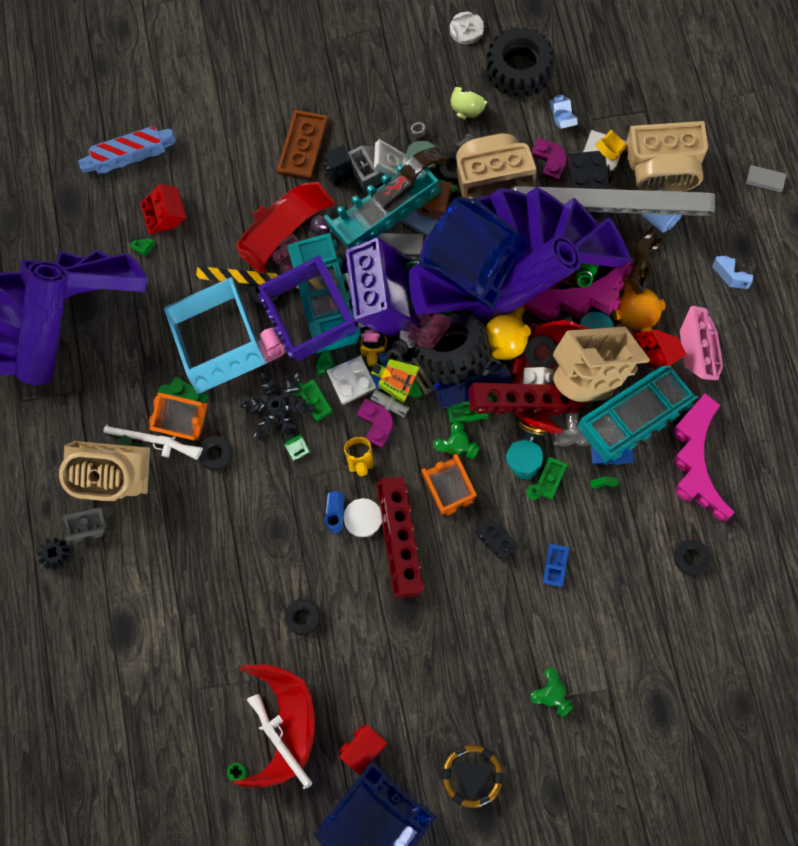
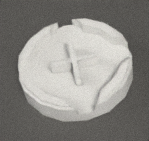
M461 12L455 15L450 23V35L460 44H473L483 36V20L477 14H472V12Z
M361 498L354 500L344 511L345 527L356 537H370L378 532L382 525L380 507L370 499Z

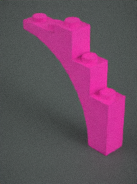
M633 259L622 267H616L608 275L595 281L588 287L565 290L547 289L522 306L526 311L548 323L557 319L562 310L581 319L583 315L589 312L591 306L610 315L620 305L619 292L624 286L625 279L629 278L633 268Z
M704 394L673 430L675 437L679 441L687 443L675 457L674 462L680 470L688 472L674 490L680 499L687 500L689 503L695 497L702 507H707L713 512L712 514L715 518L726 522L733 515L734 511L722 500L713 487L704 460L706 431L720 405L707 394Z

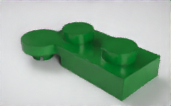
M175 377L170 385H162L158 389L159 393L203 403L208 398L203 392L197 394L193 386L178 377ZM182 403L190 409L196 411V406Z
M549 456L538 484L528 486L526 490L527 497L530 500H537L542 496L552 500L567 464Z

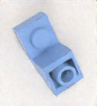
M557 95L554 99L549 100L555 123L560 129L578 125L577 117L572 114L569 98L564 95Z
M728 256L716 257L713 269L729 287L749 289L753 281V275L746 272L735 273V259Z

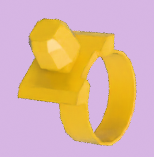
M610 130L604 138H601L596 143L597 149L610 161H615L628 146L613 130Z
M381 334L386 340L385 346H381L378 349H369L362 345L363 338L361 337V355L367 357L368 366H374L375 363H378V355L385 352L387 347L385 335Z
M355 437L346 442L344 451L349 471H357L359 476L367 475L368 469L374 467L370 442L363 437ZM362 443L370 447L368 452L360 458H355L347 453L348 448L354 444Z

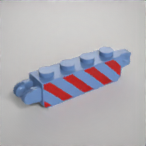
M151 126L91 146L88 150L90 155L78 160V163L83 173L95 170L98 174L107 173L112 169L124 167L127 164L139 162L145 158L157 156L165 152L164 148L173 145L176 138L173 136V131L169 128L158 131L156 127Z

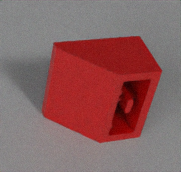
M159 184L140 203L149 234L176 228L186 219L178 187Z
M658 330L632 334L650 359L648 363H645L648 368L670 366L687 355L678 337Z
M368 724L365 727L361 725L353 734L355 736L354 740L351 743L347 741L339 750L342 753L339 758L358 775H361L387 745V742Z

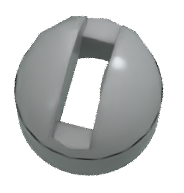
M417 122L411 126L413 136L422 138L425 135L426 129L423 123Z

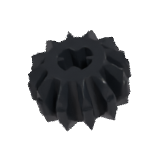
M54 537L52 542L46 539V546L40 545L43 551L37 552V555L41 557L38 561L44 564L43 567L45 569L51 568L52 571H56L57 567L62 570L64 569V563L70 564L67 558L72 557V553L68 552L71 546L66 545L64 539L59 541L57 537ZM54 552L58 553L56 557L53 556Z

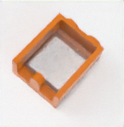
M158 392L153 402L155 408L149 419V430L199 441L208 404Z
M457 454L453 455V459L445 463L443 461L438 462L434 468L427 471L425 468L421 470V475L427 484L440 515H451L457 511L456 508L460 506L465 508L475 503L474 500H476L477 494Z

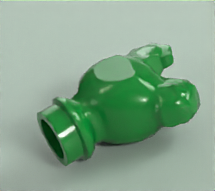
M581 263L580 268L573 272V275L576 276L577 284L580 287L590 286L599 265Z
M458 421L452 423L450 428L451 435L447 440L437 438V440L433 441V448L437 452H447L452 456L466 453V457L472 460L481 447L476 442H469L468 435L464 432L463 424Z
M553 667L546 668L544 676L547 678L548 684L543 689L534 690L530 695V699L535 704L542 703L548 707H557V714H560L563 718L575 706L571 703V700H565L566 688L557 674L558 670H554Z

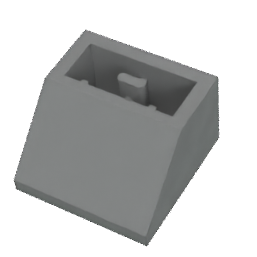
M362 145L348 152L352 159L353 174L364 192L367 191L369 185L375 187L383 183L382 176L385 174L374 168L375 146Z

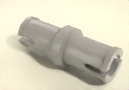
M378 389L374 391L371 397L372 401L384 406L388 411H393L402 418L406 416L410 408L396 401L395 397H389L378 391Z

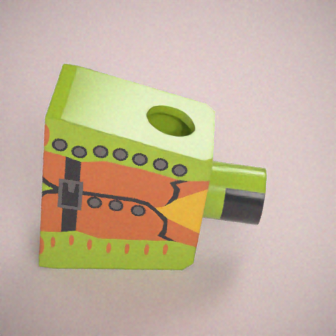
M389 360L386 367L375 363L371 374L381 378L378 384L379 388L404 403L420 367Z

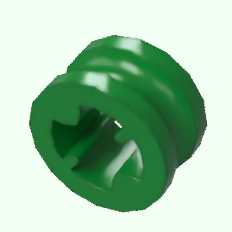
M232 763L227 769V776L231 781L241 780L246 777L247 770L241 763ZM239 766L238 768L242 770V775H238L239 778L235 779L232 769L235 770L234 767Z

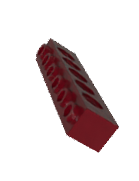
M473 383L468 389L470 412H477V414H486L488 412L505 414L507 412H514L515 415H520L525 412H532L533 415H540L542 413H550V415H559L561 413L577 415L586 407L585 402H577L567 398L557 389L556 385ZM506 397L510 398L511 401H512V403L509 402V401L506 399Z
M404 477L382 478L376 484L394 599L415 597L423 592L424 582L420 577L421 563L417 559V541L414 540V523L410 517L411 504L407 499L408 486L404 481ZM392 496L397 498L398 503L392 500ZM395 515L400 517L401 522L396 520ZM398 533L404 537V541L399 539ZM401 552L407 556V560L402 558ZM404 572L410 575V580L404 576Z

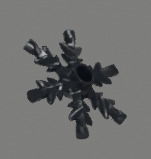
M266 372L260 373L259 376L263 384H260L259 387L266 391L263 394L269 395V400L264 402L262 398L258 401L254 397H250L251 402H240V408H251L249 413H253L256 410L260 413L263 409L268 412L267 416L260 417L263 421L255 424L259 428L253 436L260 439L264 431L268 434L269 424L273 426L272 419L279 418L278 426L282 425L281 435L286 432L289 440L296 437L292 431L296 426L289 422L292 419L286 417L287 411L291 410L294 415L297 411L302 416H305L304 411L315 412V404H305L306 399L298 403L297 399L292 404L288 402V396H294L291 392L300 389V386L296 385L302 377L296 373L291 382L289 379H286V389L282 387L283 393L277 395L275 393L277 386L273 388L274 378L269 380Z

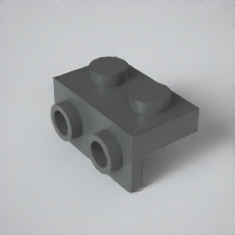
M102 506L63 515L67 532L66 541L80 542L84 540V537L88 536L98 538L103 536V533L108 529Z

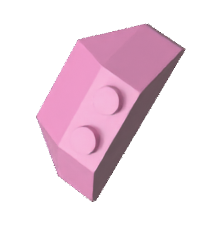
M691 306L680 329L681 344L687 354L684 356V364L687 369L701 379L716 381L719 379L723 368L718 331L712 319L708 316L709 312L706 308Z

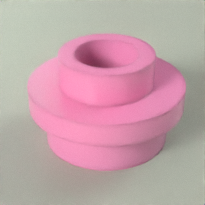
M365 330L361 337L363 342L374 343L378 342L380 334L376 333L375 330Z

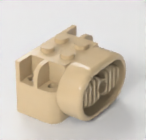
M704 121L630 126L626 140L628 146L624 151L628 152V164L635 171L636 184L639 190L658 191L663 189L664 191L683 192L695 188L702 182V162L708 149Z
M502 133L470 140L463 144L456 154L458 183L461 196L463 197V205L467 202L469 196L472 198L488 196L499 188L510 189L515 186L536 187V166L530 148L525 143H519L518 139L511 134Z
M626 327L571 330L565 333L553 353V357L559 364L554 373V383L557 389L571 400L577 402L605 400L613 394L617 387L623 384L628 376L635 375L638 371L637 363H648L650 359Z
M73 441L64 445V460L59 469L60 483L69 495L79 499L116 501L118 498H124L125 496H137L140 493L147 494L150 448ZM94 471L99 473V479L95 476Z

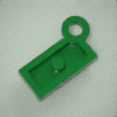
M314 379L304 385L298 382L296 386L301 387L300 392H291L295 397L302 396L303 399H306V404H315V412L311 413L317 422L333 412Z
M469 401L447 405L450 425L457 421L464 423L488 418L487 413L477 414V412H470Z

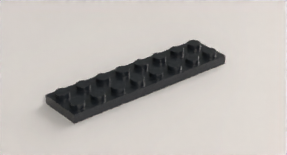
M600 151L568 154L571 188L610 189L606 157ZM589 212L598 224L609 217L614 223L613 213ZM599 265L592 283L605 277L616 267Z

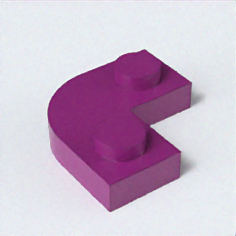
M537 138L531 152L532 157L547 161L542 177L559 182L566 164L565 151L555 143Z
M365 399L357 413V417L372 424L366 439L370 444L383 449L393 428L391 414L384 407Z

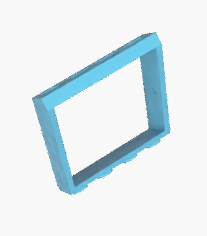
M232 277L164 308L186 374L197 394L266 364L243 299ZM235 298L251 342L192 368L177 323Z

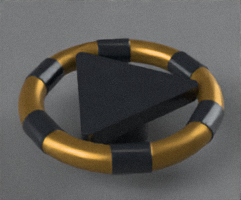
M465 745L454 750L445 761L442 770V781L445 791L457 804L467 808H479L491 803L499 794L503 784V770L498 758L487 748L479 745ZM467 753H478L492 764L455 762V760ZM452 765L470 800L465 799L453 789L450 782ZM494 767L495 784L488 795L478 800H473Z

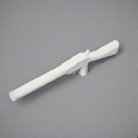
M107 424L104 427V434L123 437L125 434L132 439L151 442L154 448H156L155 444L164 445L163 449H156L163 450L161 456L169 458L171 447L196 460L203 450L201 447L183 445L175 441V436L172 438L108 427Z
M260 694L249 697L247 701L259 715L262 724L259 729L265 731L304 785L303 789L312 785L311 780L281 740L283 736V731L279 727L283 722L281 717L278 715L269 721ZM277 726L281 730L280 736L274 730Z

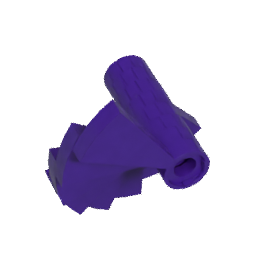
M537 186L527 194L511 189L499 188L491 195L480 196L466 202L446 218L436 230L426 236L420 251L419 263L409 270L410 292L416 315L471 310L478 320L487 325L494 317L510 314L580 268L581 263L622 267L629 263L631 258L620 233L610 217L598 224L585 207L575 198L563 204Z
M97 249L85 258L59 251L56 263L21 260L19 272L0 273V375H15L20 381L31 385H44L51 382L54 376L65 299L76 293L98 289L145 292L147 277L137 261L128 253L109 256Z

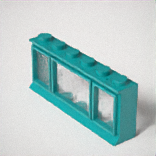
M671 365L659 367L584 416L578 423L577 428L605 463L611 459L615 461L622 456L624 450L630 451L637 445L636 442L648 439L652 435V431L655 429L657 432L667 425V421L673 422L680 417L682 411L688 412L691 410L698 396L692 393L671 368Z

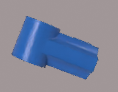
M328 493L324 521L328 531L331 533H339L344 526V493ZM333 519L339 520L338 524L334 526L329 523Z

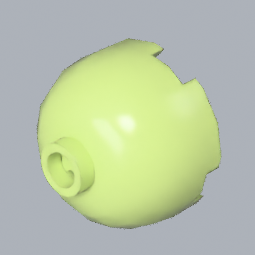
M455 87L451 96V106L457 112L456 116L463 120H466L467 117H478L483 112L487 101H484L483 97L471 91L461 92L462 88Z

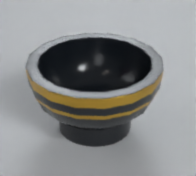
M520 420L519 426L523 439L536 442L537 438L545 433L544 430L531 427Z

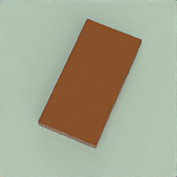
M294 109L277 167V174L312 181L329 116Z

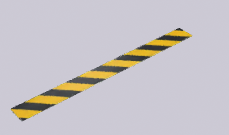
M198 266L196 279L224 281L232 277L234 282L261 285L281 274H259L255 271ZM314 277L307 281L308 289L318 290L326 287L320 277ZM333 279L335 285L338 284L337 279Z

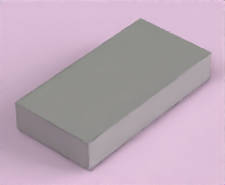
M751 165L745 184L782 192L786 174Z

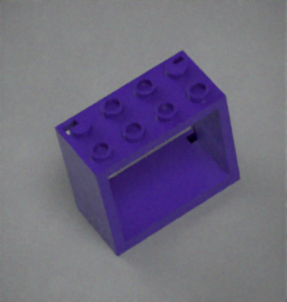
M378 237L347 249L346 258L354 320L389 338L399 336L401 331L410 332L422 328L421 315H416L410 292L409 270L414 267L413 259Z
M320 255L258 286L260 290L258 296L264 308L267 309L266 312L273 325L277 324L274 328L281 341H286L283 345L290 358L294 357L296 362L357 331L355 321ZM320 275L344 322L295 347L271 299Z

